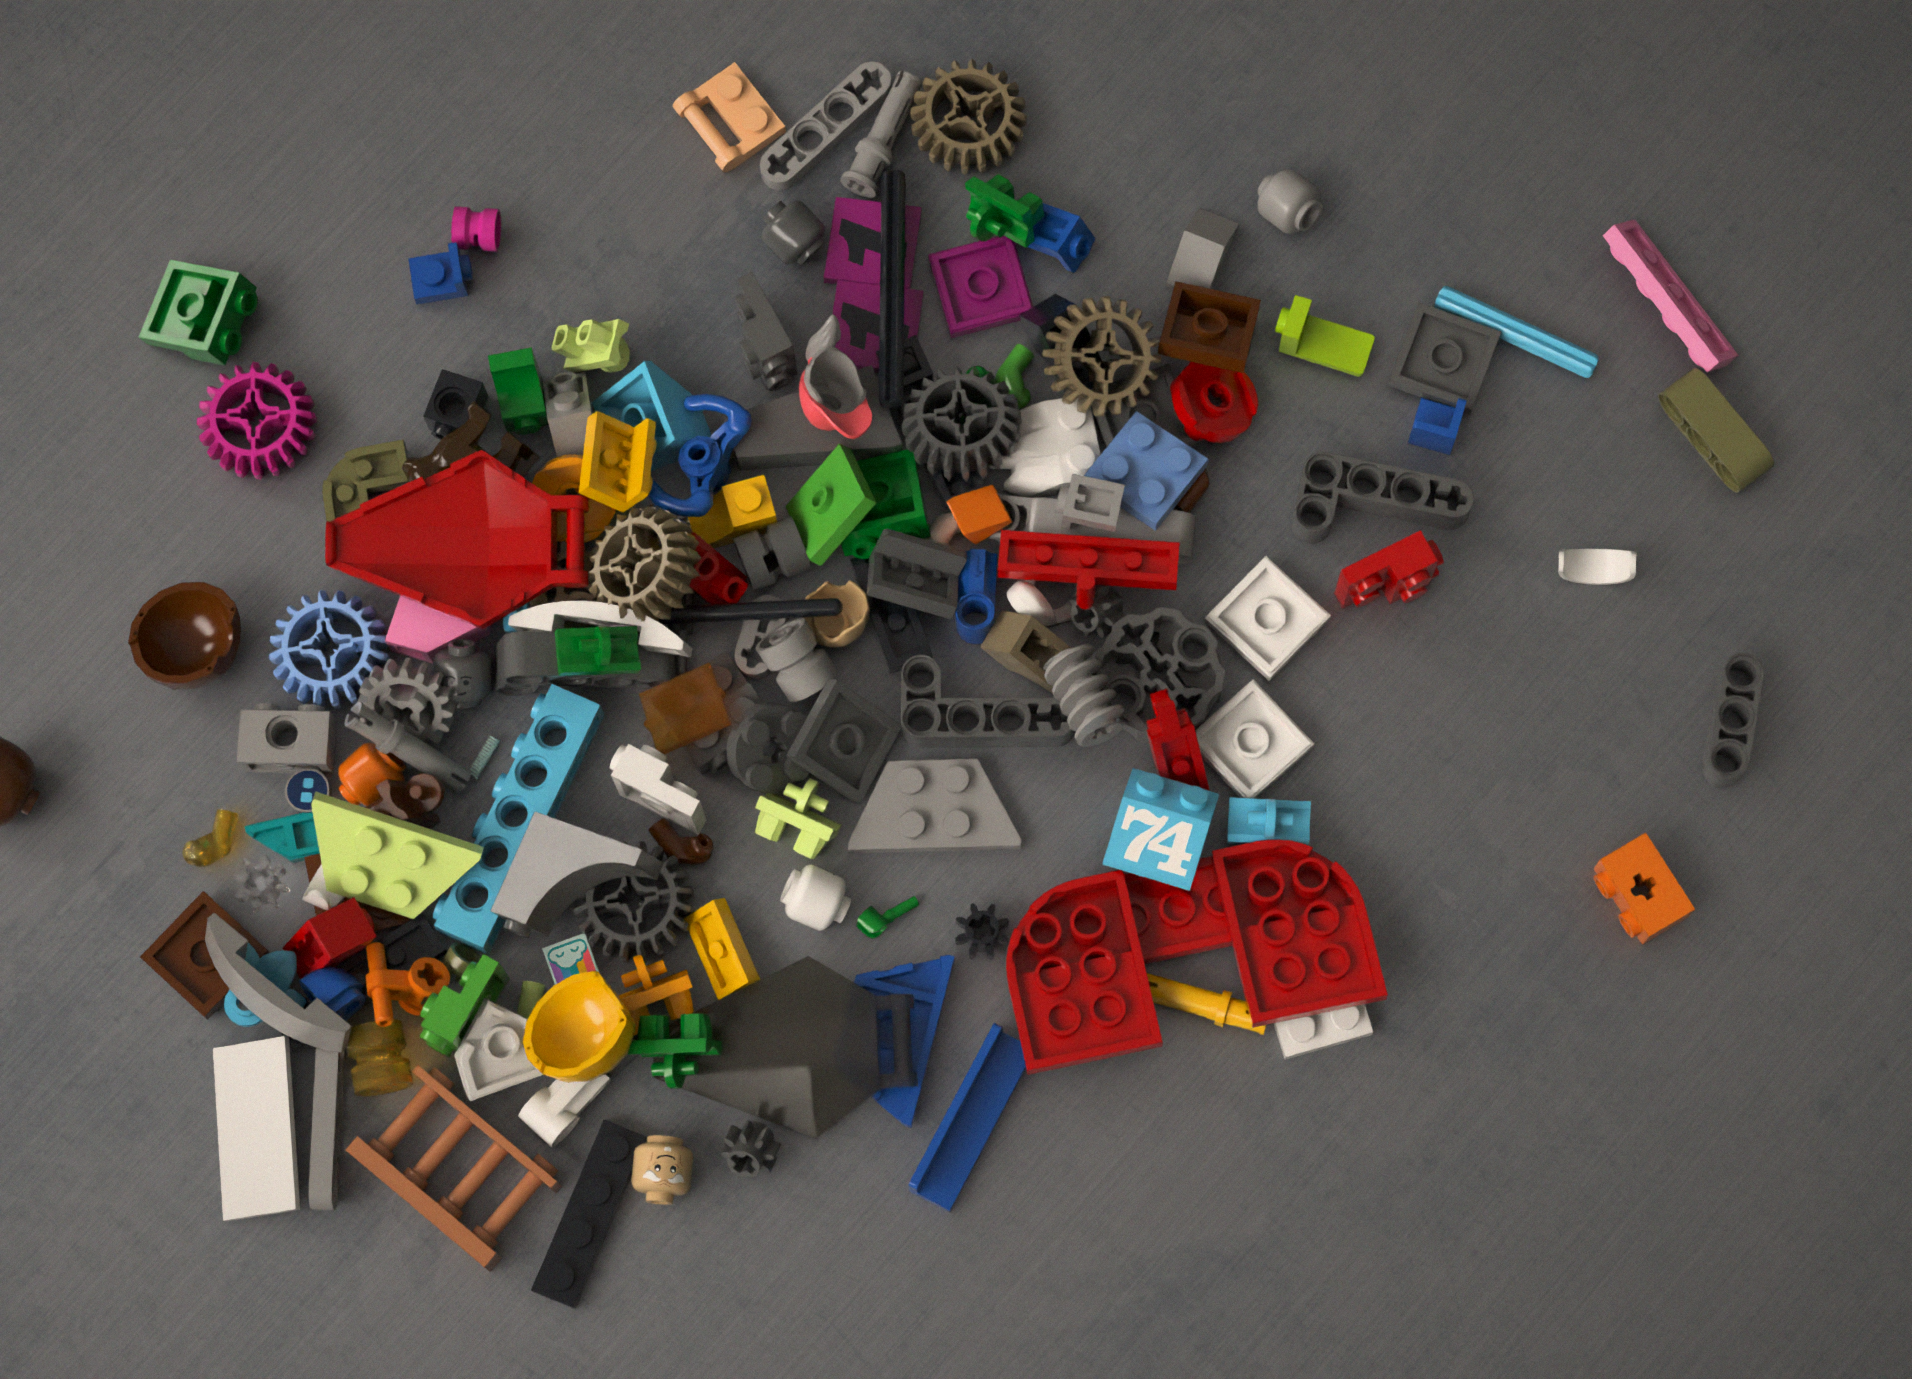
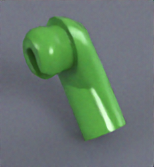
M1016 344L995 375L996 384L1005 381L1009 387V394H1014L1017 398L1018 409L1024 408L1031 399L1030 391L1024 388L1021 374L1034 358L1033 353L1021 344Z

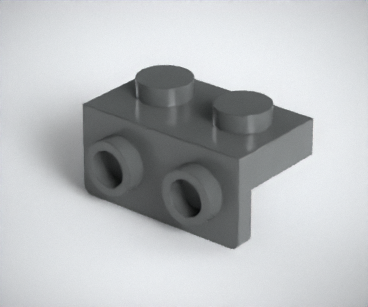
M884 529L869 557L867 595L951 619L957 609L958 576L967 561V553L901 532Z

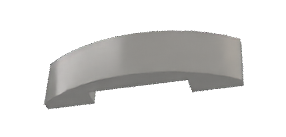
M215 913L207 919L205 942L212 962L229 989L251 1012L281 1033L310 1046L340 1053L347 1048L352 1027L318 998L306 1009H303L245 961L248 945L246 938Z

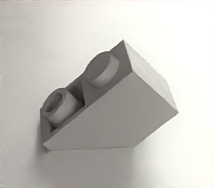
M559 373L550 380L543 381L547 420L556 456L568 454L583 456L587 417L594 413L586 373Z

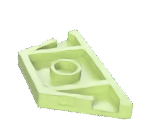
M319 792L314 794L311 807L326 891L350 899L355 897L356 901L414 919L472 868L482 856L484 848L482 846Z

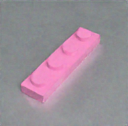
M1635 219L1615 224L1603 235L1610 245V251L1614 258L1628 268L1636 279L1639 291L1645 297L1651 299L1660 310L1663 322L1672 332L1679 335L1688 347L1689 356L1695 364L1704 368L1708 373L1728 366L1739 356Z

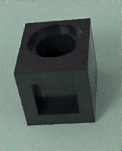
M444 369L441 370L423 415L434 437L441 440L444 436L464 425L469 419L467 409L473 401H477L482 407H485L488 393L483 382ZM460 403L465 405L464 411L459 416L447 417L444 415L446 408L451 404Z

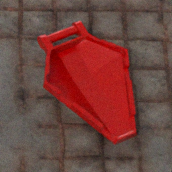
M483 450L451 463L450 468L425 479L423 477L417 478L359 504L360 508L326 522L325 562L328 567L481 629L487 628L553 587L584 588L589 585L588 571L584 570V513L589 512V498L583 495L551 496ZM556 512L567 513L566 570H557Z

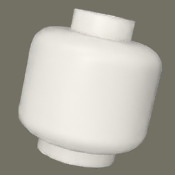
M809 864L801 871L796 869L792 871L783 889L780 902L785 904V913L789 918L815 930L823 931L833 921L838 923L843 921L849 909L851 898L844 896L846 892L844 879Z

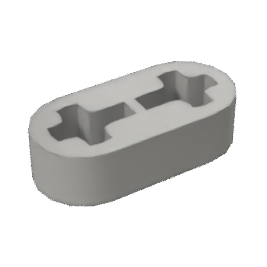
M762 595L755 598L752 602L781 600L773 595ZM788 618L778 619V621L770 620L766 633L760 632L761 620H745L743 622L735 648L734 659L737 668L744 677L750 680H759L767 677L772 672L764 662H757L755 668H750L748 660L743 656L744 654H752L757 641L760 642L771 631L785 624Z

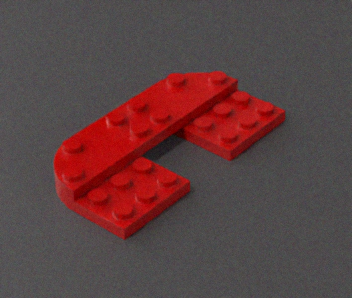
M1278 839L1255 841L1212 850L1211 856L1200 858L1190 891L1136 874H1124L1122 870L1074 879L1048 890L1029 906V910L1021 919L1017 928H1014L1006 958L1008 990L1027 1075L1162 1047L1163 1041L1145 964L1233 946L1252 1028L1387 1000L1388 994L1367 910L1357 885L1336 861L1333 863L1326 857L1313 851V847L1295 841Z

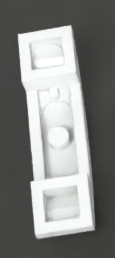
M560 601L537 605L509 616L508 625L517 631L555 632L557 629L564 628L565 621L607 627L637 626V631L640 632L638 644L647 651L686 657L692 656L693 648L667 627L646 616L645 621L641 622V619L638 620L635 617L633 610L628 608L627 615L622 619L619 615L618 605H608V603L594 601Z

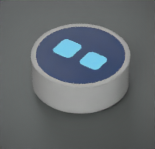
M306 768L296 771L290 776L285 786L286 800L298 813L312 812L311 803L315 792L332 797V788L329 781L321 772L315 769Z

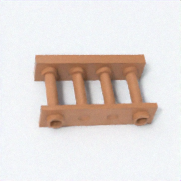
M417 1065L412 1072L425 1085L378 1140L373 1138L366 1144L357 1136L346 1148V1151L491 1272L502 1259L493 1250L499 1243L495 1239L542 1183L555 1193L560 1190L562 1186L553 1178L558 1170L538 1153L531 1160L450 1092V1089L455 1084L438 1069L433 1067L427 1073ZM440 1096L457 1110L459 1114L412 1169L407 1167L401 1173L389 1163L394 1156L392 1153L393 1149ZM475 1125L494 1143L447 1198L442 1196L438 1202H435L424 1192L425 1188L429 1185L426 1180L469 1129ZM507 1154H509L524 1166L528 1172L482 1227L477 1225L471 1232L458 1221L464 1214L461 1209Z

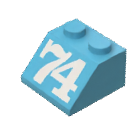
M1132 768L1104 856L1103 865L1190 891L1219 794L1198 786H1191L1160 777L1154 773Z

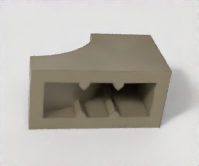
M1005 610L1001 611L980 646L981 649L1006 669L1028 678L1051 694H1053V686L1047 684L1043 667L1050 658L1065 649L1071 648L1033 616Z

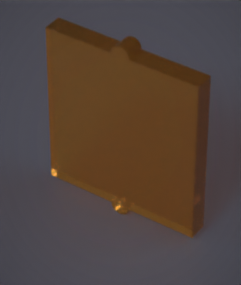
M706 663L639 694L647 719L644 721V726L651 732L656 750L664 755L731 725L723 701L726 693L719 687L710 663Z

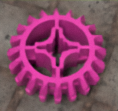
M253 361L250 366V372L245 373L240 365H235V377L229 380L227 375L220 373L219 380L222 386L219 389L215 386H207L206 391L213 400L199 401V408L206 414L197 418L198 427L205 430L200 434L199 439L204 446H209L207 454L212 460L220 459L219 465L224 471L228 472L235 467L237 476L244 478L251 469L254 477L261 480L264 475V469L269 468L273 476H279L280 469L278 465L285 461L288 467L294 468L295 461L291 456L294 452L299 455H307L308 450L301 441L314 440L315 433L308 426L317 423L316 414L309 411L314 407L315 403L310 395H304L307 391L302 381L294 382V375L289 370H285L279 375L277 366L270 363L263 373L259 363ZM264 392L273 393L284 398L289 403L290 410H280L279 406H268L264 398ZM246 396L242 405L231 409L238 400ZM260 410L264 421L259 419L261 424L255 426L254 431L249 422H255L253 418L259 415ZM224 431H234L235 435H246L250 443V450L242 449L229 443L225 439ZM284 432L277 441L268 446L272 436Z

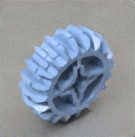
M320 590L317 596L318 602L312 603L307 595L302 596L301 602L304 608L300 611H297L292 605L287 606L286 610L292 618L289 622L283 619L276 620L275 625L283 634L270 636V643L278 649L269 654V660L273 664L279 665L273 671V674L277 680H285L283 689L288 694L297 691L296 698L300 703L305 704L313 697L314 705L324 707L327 698H330L333 708L340 709L342 705L341 697L347 696L352 704H356L358 696L355 691L361 688L365 677L369 678L374 666L385 665L387 660L390 659L387 653L380 651L388 647L385 642L386 636L380 635L386 629V626L382 619L373 620L376 611L371 605L362 608L363 602L360 597L355 595L346 603V595L343 591L338 590L334 594L333 600L330 601L326 591ZM333 619L346 620L355 624L362 630L363 636L353 638L351 634L337 633ZM317 624L315 634L308 640L300 641L304 633L310 627ZM329 636L338 648V650L333 649L335 653L330 656V663L322 652V649L326 650L324 646L330 643ZM360 658L357 665L343 676L345 664L349 660ZM307 662L308 665L322 666V670L326 675V681L314 680L303 675L298 670L297 663Z

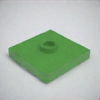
M839 443L785 507L798 529L809 560L821 566L874 507L876 501L852 450Z

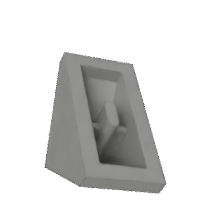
M1199 208L1184 230L1166 281V286L1174 289L1175 281L1212 289L1237 233L1239 224Z

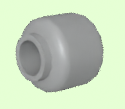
M1284 169L1275 175L1270 174L1259 185L1258 212L1264 219L1286 234H1295L1299 231L1305 232L1318 221L1323 209L1321 192L1315 184L1295 170Z

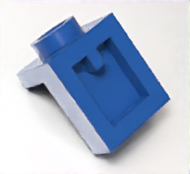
M1043 203L1044 217L1033 226L1034 242L1027 247L1058 258L1067 271L1075 273L1081 262L1089 255L1095 242V237L1080 216Z
M457 242L448 243L449 252L408 258L414 300L417 305L468 296L466 281L473 280L469 254L461 255Z

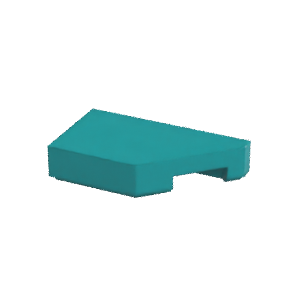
M303 812L244 826L248 836L292 863L305 861L304 857L320 853L313 812Z

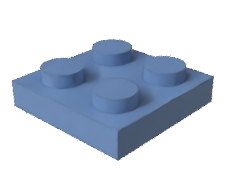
M1136 411L1084 476L1124 484L1120 507L1156 531L1206 469L1208 458Z

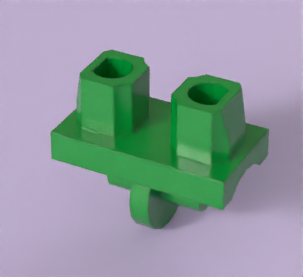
M999 174L986 183L975 176L965 182V188L971 195L966 218L971 221L970 232L974 238L983 242L991 239L994 235L998 237L1004 235L1025 248L1034 242L1033 226L1044 217L1043 201L1040 197L1029 192L1019 200H1015L1013 185L1008 179Z
M637 626L561 628L554 632L558 676L628 674L641 671L637 645Z
M682 1014L681 1039H669V1016L644 1015L640 1016L638 1040H632L628 1055H641L644 1058L664 1057V1062L652 1063L651 1073L653 1076H664L665 1082L670 1089H679L684 1085L686 1075H697L699 1071L698 1062L685 1061L684 1056L722 1055V1041L712 1039L710 1015Z

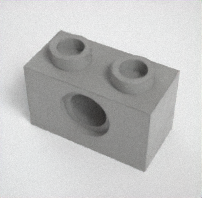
M267 703L255 704L253 710H240L236 762L244 772L295 773L298 770L310 768L318 770L322 774H334L337 721L330 711H325V707L312 704L298 706V711L281 710L280 706ZM296 729L298 731L297 738L291 745H277L278 737L284 730Z

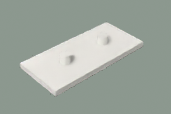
M281 1036L213 1048L223 1221L300 1210L289 1037Z

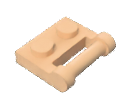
M735 62L695 90L685 92L673 103V108L681 118L686 117L716 155L715 162L724 173L733 170L786 133L785 125ZM709 102L740 143L736 146H729L701 110V107Z

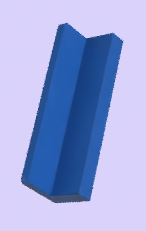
M996 1023L992 1025L908 1184L909 1192L949 1213L1026 1069L1020 1041L1004 1033L1002 1026Z

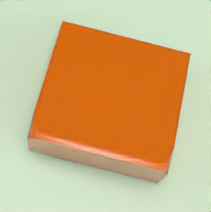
M994 485L976 489L946 501L962 534L975 545L1012 523Z

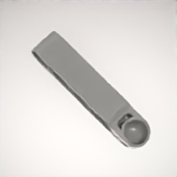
M999 495L1012 520V523L1001 530L1180 542L1178 564H1186L1192 561L1196 517L1191 513L1172 510L1155 531L1120 507L1115 532L1071 523L1070 529L1061 528L1063 514L1055 513L1058 499ZM1001 530L989 536L986 540L1000 544Z

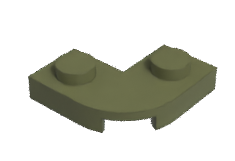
M404 440L359 447L344 453L345 457L333 467L327 480L323 481L322 493L326 520L332 521L360 508L359 504L370 500L369 494L393 490L408 483L407 477L402 470L404 462L408 459Z

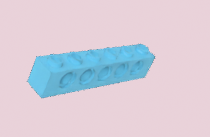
M551 684L546 695L541 693L537 697L531 711V718L534 721L528 733H521L517 738L511 753V757L515 760L508 774L501 773L492 791V797L495 798V801L488 814L482 813L473 829L472 837L476 839L474 844L484 847L482 856L472 868L454 883L450 894H443L435 906L433 919H436L434 927L441 935L489 956L506 921L491 912V908L534 812L556 818L605 716L600 704L554 684ZM553 729L566 731V738L560 745L552 747L544 744L545 735ZM536 768L547 771V777L541 785L531 787L524 783L529 771ZM516 808L525 809L528 815L522 825L510 827L505 824V818L511 810ZM502 848L508 851L507 860L503 865L495 868L486 865V857L492 850ZM475 889L487 890L488 899L483 906L479 908L466 906V899L471 891Z

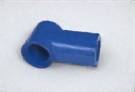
M970 549L965 551L967 553V561L958 576V600L955 621L957 633L962 640L970 644H981L995 623L998 555L986 549ZM971 612H980L987 617L979 625H971L964 620L965 616Z

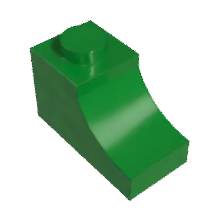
M532 347L488 355L490 371L506 431H515L516 434L527 435L541 429L540 426L549 425L543 379Z

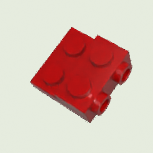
M1420 530L1342 569L1334 594L1342 609L1353 603L1356 608L1371 603L1380 596L1378 591L1381 589L1389 604L1400 599L1404 603L1412 602L1428 591L1426 586L1430 584L1433 578L1439 576L1437 566L1444 563L1442 554L1436 543L1432 539L1427 541Z

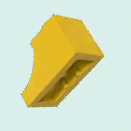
M765 475L721 486L722 489L713 496V506L707 514L702 517H684L685 523L692 529V532L699 535L713 548L734 543L733 538L755 529L761 534L766 533L768 524L777 521Z

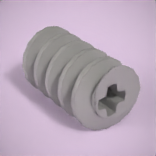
M1083 644L1065 649L1050 658L1043 667L1045 670V680L1047 684L1053 686V696L1056 700L1060 701L1061 712L1068 717V726L1076 732V742L1082 747L1101 744L1119 734L1124 728L1123 723L1116 722L1125 712L1123 705L1108 706L1117 697L1115 690L1101 691L1109 683L1108 676L1105 674L1093 676L1102 667L1100 660L1091 659L1085 661L1094 652L1091 644Z

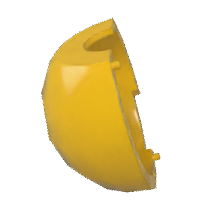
M590 971L574 974L552 986L536 1003L526 1021L523 1045L527 1059L543 1075L567 1083L592 1081L611 1072L628 1054L635 1034V1022L619 996L599 972Z

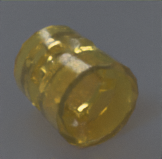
M394 1019V1022L387 1027H380L375 1021L351 1027L347 1053L350 1059L357 1062L351 1069L356 1096L367 1097L389 1094L404 1090L414 1084L410 1059L401 1056V1052L407 1047L404 1026L401 1020Z

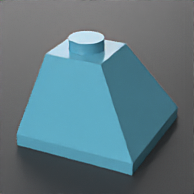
M652 361L641 363L592 402L595 412L600 411L633 427L646 418L656 422L655 439L657 446L652 457L651 471L678 462L680 449L686 441L696 436L710 437L712 435L703 411L690 412L684 407V400L686 397L692 396V394Z

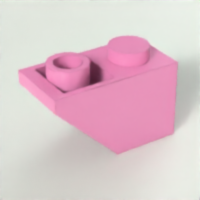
M400 596L385 642L391 652L433 664L434 656L440 650L447 648L450 641L470 639L477 642L490 634L492 626L481 629Z

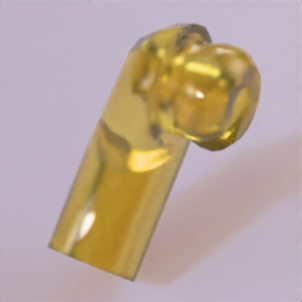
M216 810L212 832L195 841L191 840L184 845L182 854L185 862L196 867H206L226 857L232 848L239 814L228 810Z

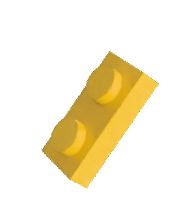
M725 898L714 899L684 918L689 924L688 931L718 1001L730 999L760 980Z

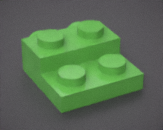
M483 954L478 963L472 961L464 971L459 983L463 987L460 994L444 985L439 994L432 993L429 996L420 1014V1017L424 1018L421 1023L423 1031L419 1036L422 1040L426 1041L427 1046L446 1057H450L453 1051H457L484 998L496 1003L510 980L501 964Z

